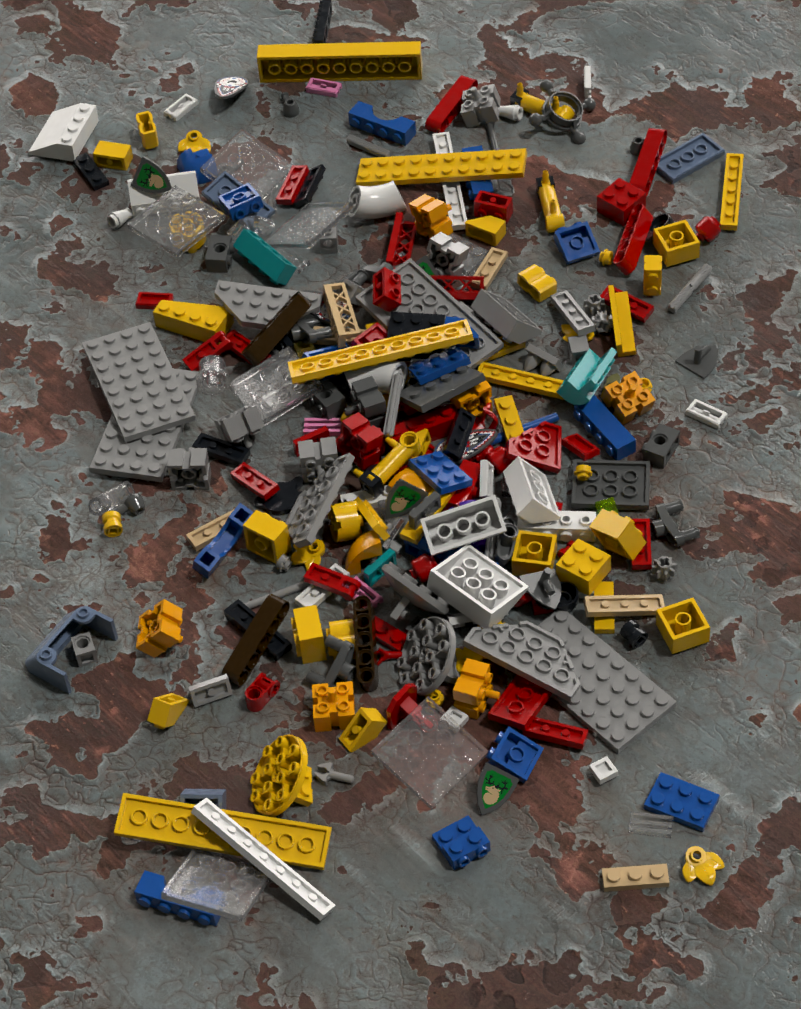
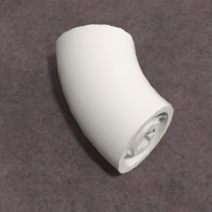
M394 181L378 186L356 185L350 193L347 204L349 217L359 219L383 218L395 215L396 212L407 210Z
M396 360L394 362H382L377 366L362 367L357 371H345L344 374L351 390L352 382L373 376L378 390L382 394H390L393 375L396 373L403 375V389L407 380L408 368L405 362Z

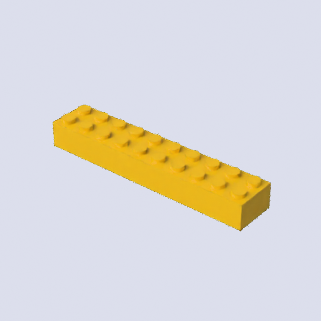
M421 41L258 45L257 51L260 83L309 82L311 78L328 81L422 80Z

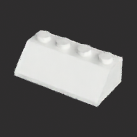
M188 171L166 174L170 180L172 190L164 193L154 194L141 191L131 186L133 179L127 180L133 218L201 210L196 172Z
M518 456L503 471L505 483L509 488L508 492L513 500L512 504L516 509V515L521 520H526L531 524L559 520L561 516L546 475Z
M495 495L420 519L431 556L507 532Z

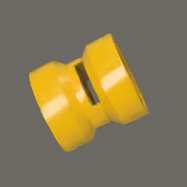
M107 511L102 515L104 534L107 537L121 535L123 527L120 513L117 511Z

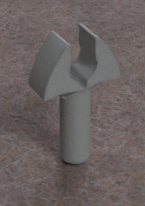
M331 762L317 765L318 771L326 773L315 772V778L325 786L332 779L350 784L354 782L353 775L334 771L333 763Z

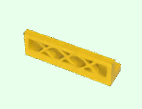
M609 285L618 357L636 355L628 291L615 293L614 285Z

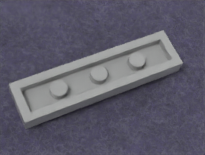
M567 290L550 295L553 305L578 336L587 335L595 331L594 323Z

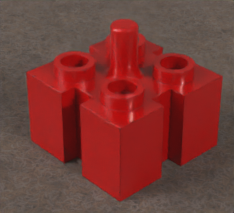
M359 412L343 420L340 428V433L343 435L339 437L337 448L344 455L351 453L355 457L353 462L362 470L378 462L381 452L380 445H382L384 436L382 430L374 425L370 426L369 420Z

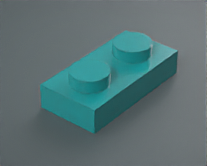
M391 548L382 553L383 555H380L375 562L368 565L363 571L364 582L368 586L372 587L384 576L381 569L384 564H389V562H392L394 565L397 564L396 552Z

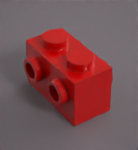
M480 190L474 200L475 217L481 218L491 215L505 220L507 224L513 214L512 197Z
M383 267L373 275L374 305L389 313L401 305V275L386 267Z

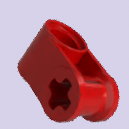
M260 673L245 691L248 710L252 712L261 711L271 698L278 693L280 681H273L265 673Z

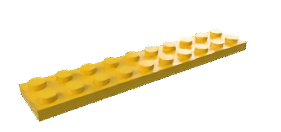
M522 148L361 158L356 185L378 186L394 181L396 185L524 178L527 150Z
M467 319L290 361L288 366L292 383L303 384L308 380H319L328 375H340L345 371H357L362 367L377 366L379 363L386 361L394 362L399 358L413 357L415 354L431 353L433 350L440 348L448 349L457 344L464 345L469 343V341H473L474 338Z
M123 793L114 829L115 836L244 857L191 813L195 804ZM221 809L284 863L324 870L332 827Z

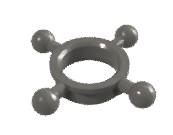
M549 79L542 80L540 89L547 93L549 97L543 103L542 115L538 113L530 115V124L536 127L546 120L548 124L558 130L571 131L573 142L575 144H583L586 136L584 133L579 132L577 127L582 121L583 110L592 111L595 109V100L586 98L581 103L572 93L553 91V83ZM554 96H557L559 101L566 102L572 106L576 113L575 119L561 118L553 111L551 103Z

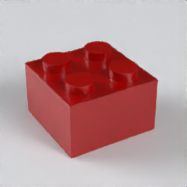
M618 178L597 196V212L622 226L626 225L630 212L636 205L643 204L646 207V192L621 178Z

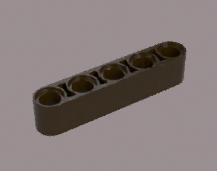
M299 291L295 293L241 354L254 367L257 366L312 304Z
M269 594L222 670V675L227 674L230 682L242 686L247 681L290 608L288 601L273 594Z
M361 595L353 601L357 679L364 691L372 692L377 689L379 684L375 612L370 599L367 596Z

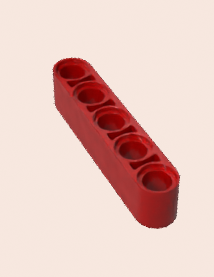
M461 75L428 116L425 122V129L435 133L445 132L461 111L463 91L472 87L477 88L478 81Z
M648 129L629 182L646 192V197L667 141V130Z
M638 204L631 210L613 259V263L624 275H628L635 270L653 221V215L643 204Z

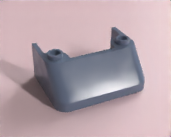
M88 606L79 607L66 614L27 657L25 664L28 672L70 694L72 690L67 673L53 666L57 656L71 641L70 637H74L84 625L116 641L118 635L114 620Z

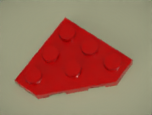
M544 421L537 427L530 428L522 432L521 435L510 438L506 443V458L515 460L519 456L534 467L558 474L561 470L562 426Z

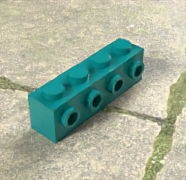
M243 228L233 244L238 250L237 253L244 258L247 257L251 265L258 267V271L266 276L268 275L270 277L269 280L276 285L279 283L287 285L297 269L296 266L253 231Z

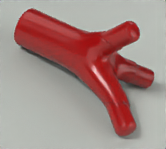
M378 648L377 655L381 656L377 661L378 666L383 661L398 659L402 656V652L386 651Z

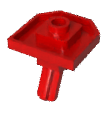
M413 683L405 684L392 698L386 710L387 727L393 730L404 719L408 723L412 721L427 734L433 728V724L421 713L423 709L417 704V686Z

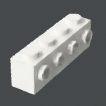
M559 511L561 518L556 521L534 524L526 520L523 521L520 518L517 521L518 530L556 534L557 541H576L578 538L584 542H595V534L589 526L596 518V512Z

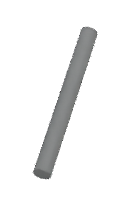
M302 581L270 594L281 598L303 590L311 584ZM269 594L244 604L250 609L262 605Z

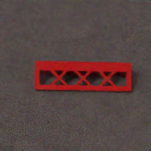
M396 212L386 262L391 264L394 269L398 264L404 263L411 258L417 232L414 222L404 221L403 212ZM403 228H413V230L406 233ZM407 238L410 242L403 245L401 241ZM402 251H405L407 253L405 256L401 257L398 255Z
M430 275L435 281L442 279L446 283L444 289L455 299L475 300L479 291L484 289V276ZM454 280H460L464 286L460 290H455L450 284ZM472 280H480V290H473L468 284Z

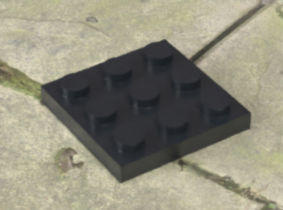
M391 312L387 338L443 325L445 323V315ZM441 348L433 350L431 353L415 354L413 357H403L397 360L428 359L432 354L441 353Z

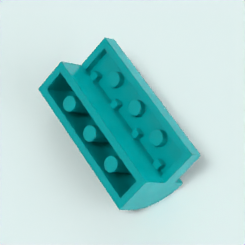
M611 347L600 358L589 348L578 359L556 392L571 404L583 405L588 403L610 371V366L615 361L614 356L617 351Z

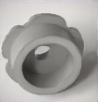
M283 554L275 567L280 572H283V570L287 572L293 564L291 561L292 557Z

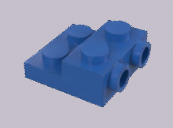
M249 183L218 196L219 202L226 209L227 215L232 221L243 219L246 215L258 212L264 207L260 195Z
M587 221L583 223L576 222L567 228L560 227L554 232L553 239L559 252H562L566 264L600 254L599 247Z
M508 726L504 732L500 731L494 740L497 743L496 747H491L485 758L488 759L487 763L519 778V781L525 783L544 748Z
M469 815L432 834L433 841L453 870L465 867L472 860L484 857L491 851L489 839L479 826L476 827Z

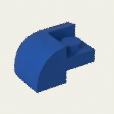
M191 148L179 155L177 159L179 173L195 171L198 185L214 181L218 177L215 161L207 148L192 152Z

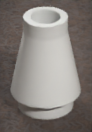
M519 105L498 107L499 116L513 121L521 120L523 117V108Z
M129 208L112 212L107 217V222L113 229L120 228L133 216V213Z

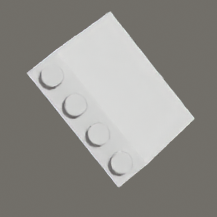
M79 103L53 111L30 148L29 155L67 161L75 160L99 121L96 105Z
M470 544L465 545L431 569L427 583L428 589L483 629L492 628V625L499 623L529 589L528 585Z

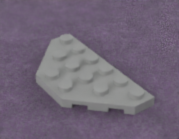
M218 280L214 294L215 298L224 304V308L238 319V323L241 326L263 329L298 291ZM299 291L312 305L298 321L304 319L305 315L320 312L323 294Z
M351 453L338 457L333 462L334 466L329 468L327 472L323 471L313 481L314 485L307 491L304 490L299 494L285 521L289 528V534L298 548L310 546L316 540L315 536L323 526V520L330 512V506L337 498L338 491L344 484L347 473L352 468L355 457Z
M519 621V624L508 625V623L492 625V628L484 629L481 626L473 627L463 640L462 646L569 702L580 687V681L575 676L570 656L565 651L563 639L529 621Z

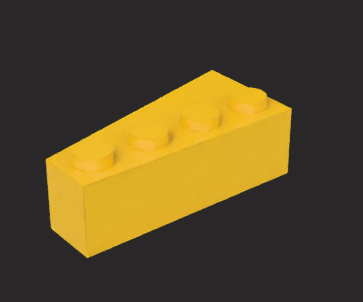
M161 300L153 311L156 327L203 342L219 331H224L227 334L235 322L234 315L232 316L224 306Z

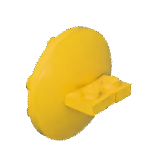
M290 734L278 736L270 746L267 745L263 749L256 771L250 778V783L252 784L250 800L253 802L255 809L262 815L268 817L280 815L293 801L306 807L313 803L311 788L312 768L307 766V748L299 737Z

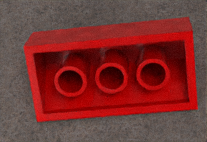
M443 404L424 413L396 422L394 436L390 438L400 442V437L403 433L408 431L417 433L423 429L429 430L431 442L447 437L457 412L452 404ZM385 442V445L390 452L393 448Z

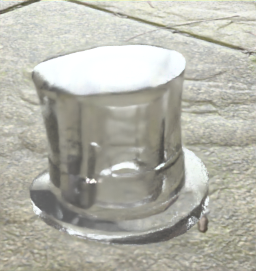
M208 355L199 362L200 372L196 377V385L199 391L205 395L220 394L230 386L231 379L225 371L226 363L220 356Z

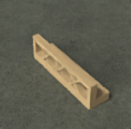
M345 283L323 285L324 304L338 348H343L346 344V338L357 337L360 335V330ZM342 289V292L339 295L332 290ZM339 301H342L346 303V305L344 307H341L337 305V303ZM344 313L350 317L346 320L341 315ZM349 326L353 328L354 331L345 332V328Z

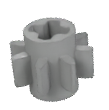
M592 294L588 296V300H584L585 313L588 312L589 315L596 316L597 311H605V299L599 295Z
M606 310L604 312L597 311L596 316L591 317L598 333H608L609 327L613 328V322H611L613 320L612 315L608 316Z
M661 556L658 560L654 559L652 573H657L656 579L667 581L670 577L675 576L677 564L672 563V557Z

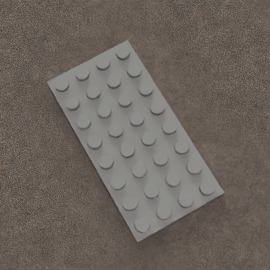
M411 258L392 270L401 275V305L391 312L445 315V319L446 316L467 319L468 324L479 335V349L460 347L471 361V364L467 365L468 367L476 368L504 347V343ZM372 284L355 296L356 302L388 331L391 312L389 313L373 304Z
M151 322L82 342L85 354L125 443L196 421L195 414Z
M173 368L192 407L203 379V372ZM112 414L89 467L90 473L162 482L168 469L169 449L176 448L185 424L125 443Z
M557 610L538 625L542 629L563 639L565 651L570 656L574 666L575 676L580 681V687L570 702L553 693L551 697L590 731H596L597 737L617 754L677 706L676 700L568 611Z

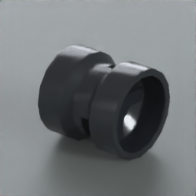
M635 620L628 621L620 630V634L629 640V644L633 648L642 646L648 638V634L644 629L639 628V624Z

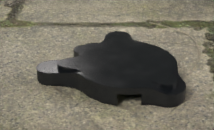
M300 476L293 478L289 482H277L280 490L266 501L259 496L256 497L254 500L255 507L271 511L273 515L289 514L299 494L303 492L299 491L304 485V480Z

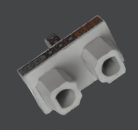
M399 519L392 531L393 525L388 522V529L386 531L390 537L383 543L382 553L391 548L396 552L397 556L402 549V545L395 540L397 537H400V532L405 527L403 519Z

